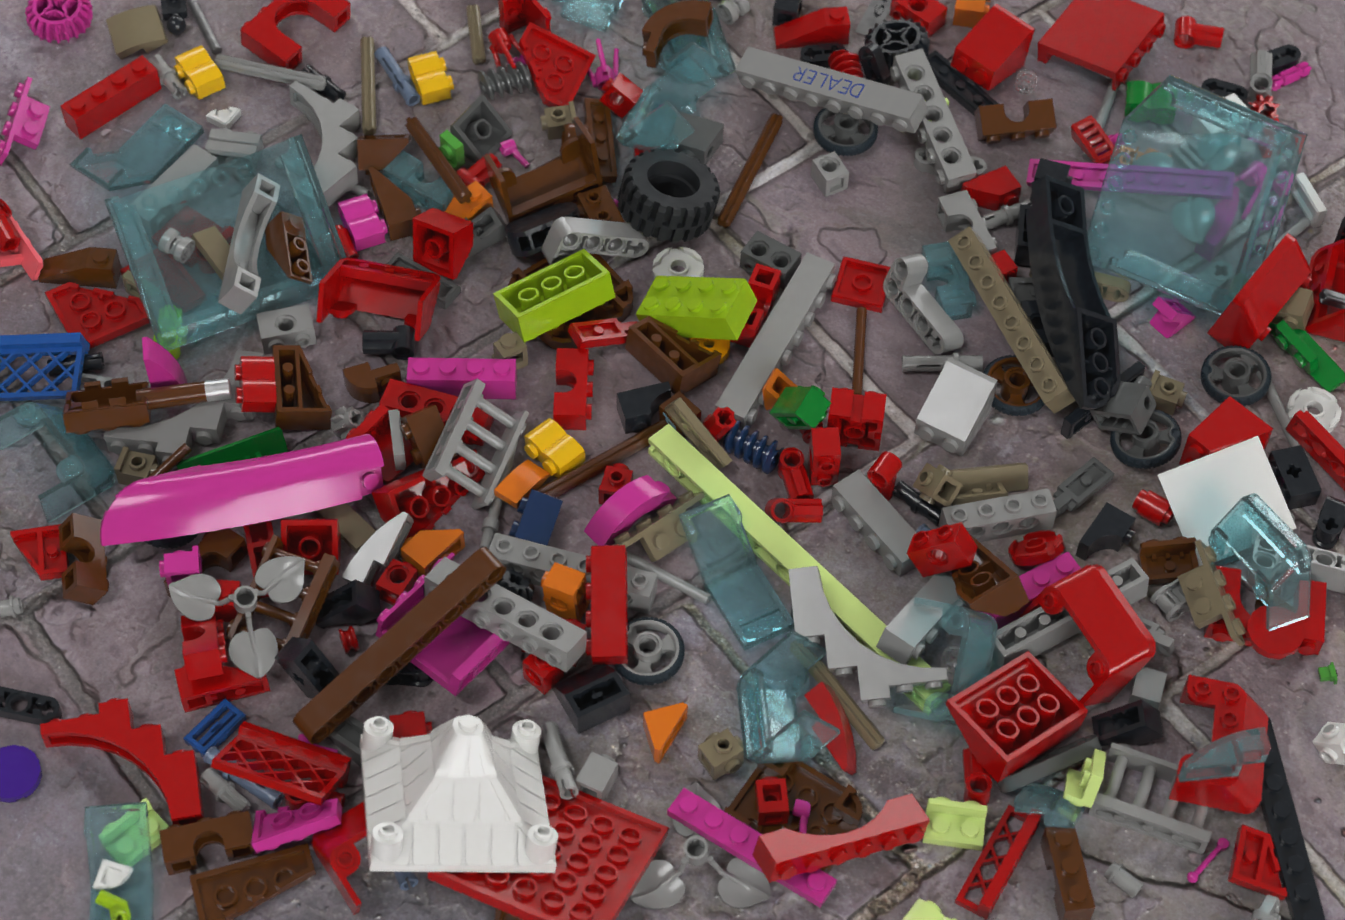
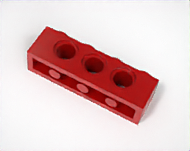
M390 378L379 405L383 404L390 410L398 409L400 411V418L430 405H436L445 426L458 396ZM476 407L472 414L473 421L490 431L494 421L493 417ZM468 430L464 431L461 438L464 443L469 445L483 446L485 441Z

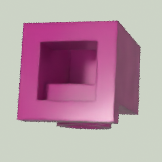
M198 545L192 546V551L178 550L173 553L164 554V560L159 561L160 577L166 578L168 588L170 583L190 575L203 574L202 558Z

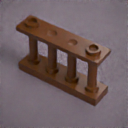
M273 535L270 542H266L263 547L262 560L259 567L275 558L302 556L282 550L284 543L278 536ZM324 553L322 560L317 562L304 558V570L312 572L314 578L310 586L303 587L298 596L302 601L298 612L291 613L260 601L261 596H257V606L251 612V618L254 612L290 624L291 630L287 638L279 639L275 637L278 653L292 637L309 638L340 568V563L335 556ZM254 576L250 587L259 591L264 590L256 584ZM238 612L236 618L230 621L227 627V639L230 642L236 634L248 632L245 614Z

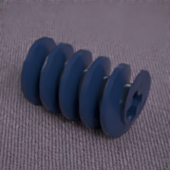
M737 420L725 436L723 442L725 451L728 454L734 453L737 459L743 458L746 464L753 462L754 468H762L763 473L770 474L778 465L780 454L784 447L777 450V440L768 445L769 436L767 435L759 440L760 432L758 430L749 435V425L740 430L741 421Z

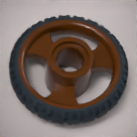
M1016 355L998 357L985 368L984 374L997 379V382L1002 384L1000 394L1004 400L995 394L992 402V407H995L999 412L1002 411L1003 414H1011V416H1027V414L1030 415L1035 413V411L1037 412L1045 405L1040 396L1030 403L1025 404L1023 402L1026 399L1029 387L1033 386ZM1005 367H1012L1009 368L1006 372H1004V370L1002 369Z

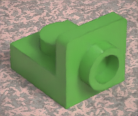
M448 130L444 131L439 135V149L454 170H457L465 164L464 144Z

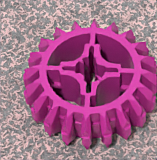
M29 0L28 7L25 8L26 21L33 34L37 35L40 40L46 39L49 43L53 40H56L58 44L61 40L69 42L72 37L78 39L79 33H86V28L91 27V20H93L92 5L89 0Z

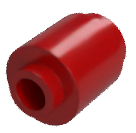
M1142 489L1132 505V508L1137 511L1136 514L1159 527L1163 523L1168 525L1174 516L1168 500L1151 490L1147 492Z

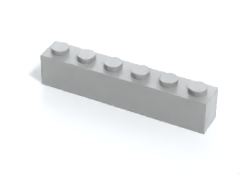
M1133 557L1107 571L1130 605L1147 596L1149 577ZM1039 607L989 634L988 653L997 666L1001 668L1027 651L1035 657L1081 632V630L1066 609L1059 614L1050 615L1042 607Z

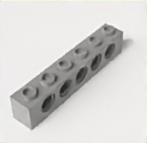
M922 48L894 56L893 67L890 68L893 81H897L900 89L922 94L928 108L917 129V136L920 143H924L926 147V157L929 164L933 163L936 181L939 185L942 184L945 193L961 189L962 183L976 178L977 171Z
M496 532L489 547V550L507 569L514 568L519 573L523 572V576L529 577L531 579L530 583L533 585L541 586L544 573L550 571L554 562L586 573V555ZM627 566L628 609L646 614L650 613L657 593L656 573ZM586 573L587 583H591V573Z
M444 557L424 577L425 597L457 569L460 564ZM498 584L492 586L461 615L475 623L478 627L496 634L502 640L509 641L522 648L526 653L533 654L546 661L549 665L565 672L586 651L587 631Z

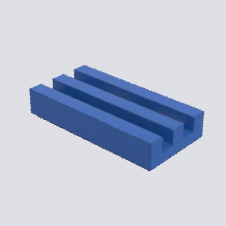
M224 698L183 738L184 742L188 746H192L195 752H199L204 757L210 747L215 746L218 748L236 731L239 725L247 720L246 715ZM228 709L229 712L221 720L217 721L197 742L196 739Z

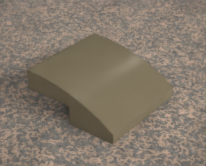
M156 5L137 7L106 19L116 55L121 60L142 48L148 54L168 43Z

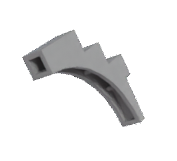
M295 81L289 86L291 105L301 111L311 121L322 142V149L317 163L309 175L296 187L297 205L318 217L351 190L354 185L358 184L357 165L352 161L358 156V137L354 132L360 128L359 109L341 98L332 103L329 99L312 91L311 88Z
M237 350L232 365L224 378L230 379L231 399L197 403L181 414L154 424L105 431L104 439L108 451L120 454L123 446L129 447L130 451L155 455L158 463L161 465L184 443L191 450L193 442L203 445H220L227 418L237 421H254L256 412H241V405L235 401L236 387H240L239 381L234 380V366L240 363L241 356L264 357V353ZM190 453L183 460L188 459Z
M818 567L788 569L795 638L798 642L803 641V645L820 644V639H825L827 664L830 673L835 672L836 676L853 675V670H858L860 697L863 704L868 703L869 708L886 706L885 701H892L891 689H896V693H907L914 691L913 687L925 685L926 690L943 688L942 683H949L946 667L922 668L900 664L876 654L859 643L842 626L831 610L823 590Z

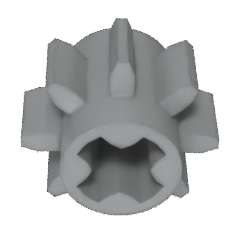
M343 406L335 410L336 416L330 418L331 429L337 437H341V440L346 438L351 429L357 428L364 421L361 412L354 409L353 406L347 409Z

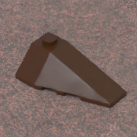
M971 536L978 546L972 565L952 570V578L959 599L970 609L1005 617L1017 612L1022 606L1030 602L1018 574Z

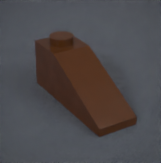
M369 167L370 184L382 218L387 225L390 241L413 236V217L421 214L420 208H415L412 198L374 167Z
M89 247L45 258L38 280L39 283L63 285L72 282L80 286L117 289L121 274L120 269L122 267L117 249Z

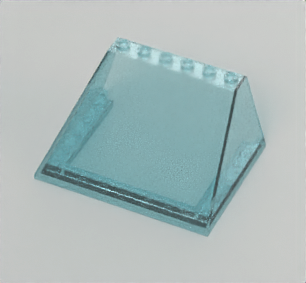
M1169 75L1122 121L1087 232L1093 267L1220 317L1273 251L1308 134L1174 75Z
M302 134L248 156L119 198L117 195L104 200L157 343L167 351L257 319V313L291 307L318 297L319 282L340 259L347 258ZM259 173L281 185L277 204L268 223L281 211L300 216L304 221L313 283L308 284L288 278L267 250L264 232L257 258V271L261 277L258 297L242 314H239L218 303L222 280L196 245L192 255L184 263L176 261L171 254H164L159 251L158 245L161 237L169 228L179 231L182 237L192 238L193 233L212 226H216L228 244L231 245L242 190Z

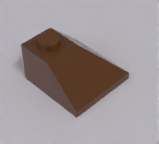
M411 134L361 135L357 139L359 170H365L366 175H369V167H374L379 172L384 170L410 142Z

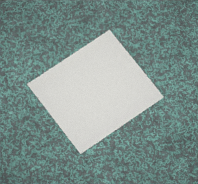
M1258 436L1158 474L1182 536L1187 538L1195 537L1196 540L1200 539L1206 546L1211 545L1218 559L1255 545L1260 535L1278 536L1296 528ZM1196 547L1198 565L1201 566L1203 563Z

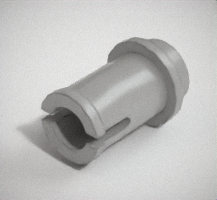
M11 595L9 599L0 601V618L8 616L17 618L18 614L23 613L20 597Z
M1113 862L1104 874V877L1108 879L1107 883H1114L1134 899L1144 883L1122 868V863L1118 865L1116 862Z

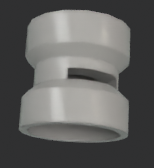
M723 0L716 6V10L720 19L724 23L731 25L738 20V16H743L750 11V4L748 0Z
M169 228L161 237L158 249L164 254L173 255L176 261L184 263L192 255L195 241L189 237H182L179 231Z

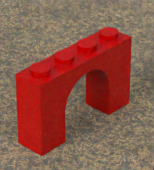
M273 0L267 7H262L251 21L243 24L240 29L241 45L270 65L294 70L302 62V46L283 34L277 28L278 24L289 16L306 15L316 19L335 33L350 19V2L347 0Z
M1216 566L1217 570L1220 569L1226 579L1227 585L1224 586L1226 594L1229 593L1236 605V609L1233 610L1235 618L1240 619L1246 630V623L1250 614L1245 610L1240 599L1242 569ZM1298 578L1292 592V606L1294 607L1293 612L1301 619L1304 626V640L1297 652L1302 655H1318L1325 637L1327 583ZM1223 618L1205 626L1204 637L1212 638L1219 642H1234L1229 635ZM1243 634L1242 636L1245 641L1244 645L1253 646L1250 643V641L1247 640L1245 634Z

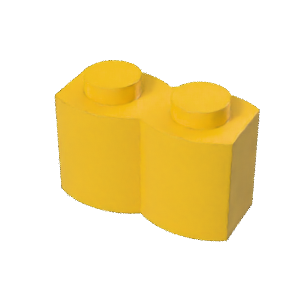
M202 45L174 57L176 65L173 68L177 72V77L185 80L184 84L190 95L194 94L200 100L226 88L221 71L211 60Z
M432 51L407 58L408 70L416 91L421 97L422 105L451 98V90H454V84L451 75L446 76L447 68L443 57L439 58L437 52Z
M551 418L546 419L524 436V449L527 455L532 459L536 458L540 461L544 470L548 471L550 476L554 475L559 478L585 462V450L573 437L566 434L563 428Z

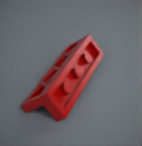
M1299 410L1294 414L1285 430L1302 445L1309 455L1345 491V449L1308 410L1305 412Z
M1008 805L956 897L955 904L985 920L988 919L1038 829L1043 811L1032 807L1029 814ZM1010 815L1024 822L1019 831L1010 833L1006 823ZM1007 840L1010 847L1007 854L996 856L994 844ZM994 864L996 869L994 877L983 880L980 872L981 867ZM981 888L983 897L979 905L964 898L969 890Z

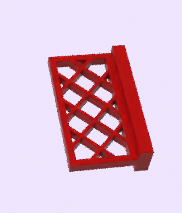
M244 721L239 725L238 735L212 759L211 768L321 806L337 787L343 788L347 784L352 758ZM247 759H257V761L246 762ZM235 760H236L238 763H230V762H227V761H235ZM273 769H284V771H273ZM255 770H264V772L259 773ZM300 778H311L312 780L301 781ZM291 779L292 782H285L282 780ZM310 789H318L320 793L310 791Z

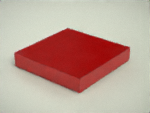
M843 256L831 295V302L857 308L864 307L867 310L882 313L886 299L883 283L891 267Z

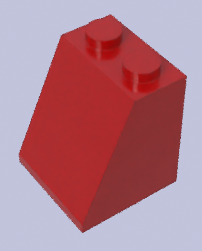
M996 3L955 47L950 66L987 91H990L1024 66L1035 28Z
M1229 396L1188 435L1179 465H1184L1256 436L1259 437L1265 451L1273 428Z

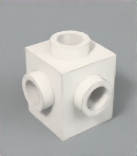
M1327 722L1312 742L1325 763L1345 765V723Z

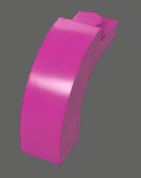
M649 475L639 477L615 492L594 514L584 532L598 546L612 545L615 543L614 538L628 531L643 515L668 504L673 506L677 498L670 492V488L665 483L654 481Z

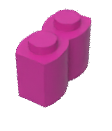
M367 193L337 202L341 222L344 228L349 230L356 251L385 243V234L388 233L387 225L384 219H379L376 201L370 200Z

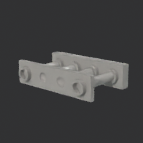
M479 379L463 385L422 475L429 481L447 476L475 494L476 496L471 505V508L474 510L490 505L495 499L494 489L497 487L518 437L526 429L527 423L525 421L529 412L524 410L510 416L484 399L482 392L486 384ZM476 407L507 426L501 439L473 421L472 414ZM468 430L496 449L491 462L462 444L463 440L461 438L464 431ZM455 453H458L486 472L481 485L452 467L451 460Z
M1112 742L1106 758L1107 761L1114 763L1105 793H1097L1088 815L1203 855L1211 836V832L1203 828L1208 807L1196 805L1191 824L1175 820L1174 818L1178 801L1170 800L1169 793L1177 775L1178 765L1134 750L1129 745ZM1126 767L1143 773L1134 803L1132 804L1116 798ZM1154 777L1171 782L1161 814L1145 808Z

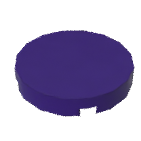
M18 745L0 748V801L12 803L17 802L16 799L27 798L32 795L42 778L41 763L35 753L24 746Z

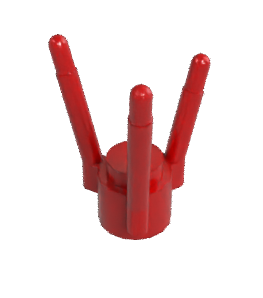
M505 28L493 30L488 35V39L491 43L489 49L493 54L496 68L502 66L498 55L499 52V54L505 55L512 69H516V64L509 50L513 45L521 53L518 46L519 43L513 34L508 35Z

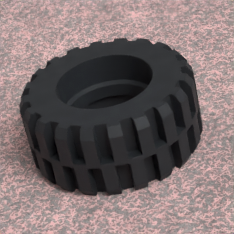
M659 148L653 149L651 152L647 150L631 159L626 166L617 198L620 212L623 213L622 216L626 222H630L632 228L636 231H642L644 236L648 238L651 236L655 237L657 241L661 242L669 240L671 243H678L680 240L687 242L701 236L710 227L720 198V186L714 173H711L710 168L706 164H701L700 160L696 157H689L687 153L682 151L680 153L674 152V149L661 151Z

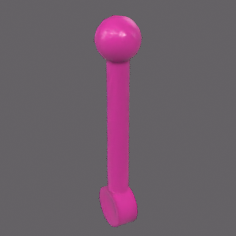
M1226 838L1218 839L1217 847L1195 871H1190L1187 874V880L1190 883L1197 882L1198 875L1218 853L1227 850L1229 841Z

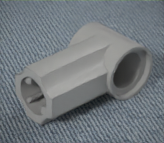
M1257 50L1250 54L1249 97L1254 102L1257 100L1256 95H1262L1264 99L1267 95H1272V53L1267 52V50ZM1263 86L1266 89L1258 90L1256 87Z

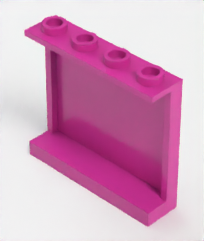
M451 553L446 558L454 561L455 554ZM440 558V559L434 564V566L432 567V569L442 560V558ZM425 575L417 579L413 589L408 593L406 591L403 592L390 610L386 608L378 616L376 631L378 638L383 636L425 597ZM460 616L410 662L456 697L510 642L502 640L496 634L482 629L475 623Z

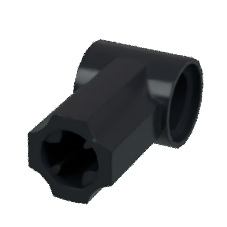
M398 325L393 331L364 330L362 335L363 354H391L395 359L408 360V357H414L415 329L408 325Z

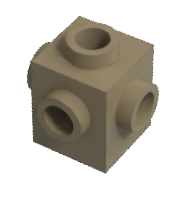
M926 463L918 474L913 487L921 491L919 497L934 505L937 501L948 507L951 506L963 484L951 477L953 472L943 465L939 464L935 468Z
M727 728L720 733L714 732L705 739V742L698 745V759L715 781L726 773L733 774L740 769L744 762L745 746L739 736H733Z

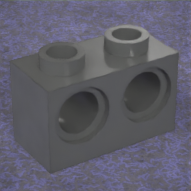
M757 231L741 250L740 267L749 274H752L756 263L781 270L780 288L784 290L801 263L802 253Z

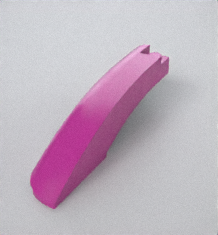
M365 434L280 454L205 466L198 465L143 478L123 488L115 496L116 498L109 509L105 510L100 527L101 546L205 533L285 518L363 499L362 496L372 494L371 492L384 486L381 467L384 466L382 454L376 440L370 434Z

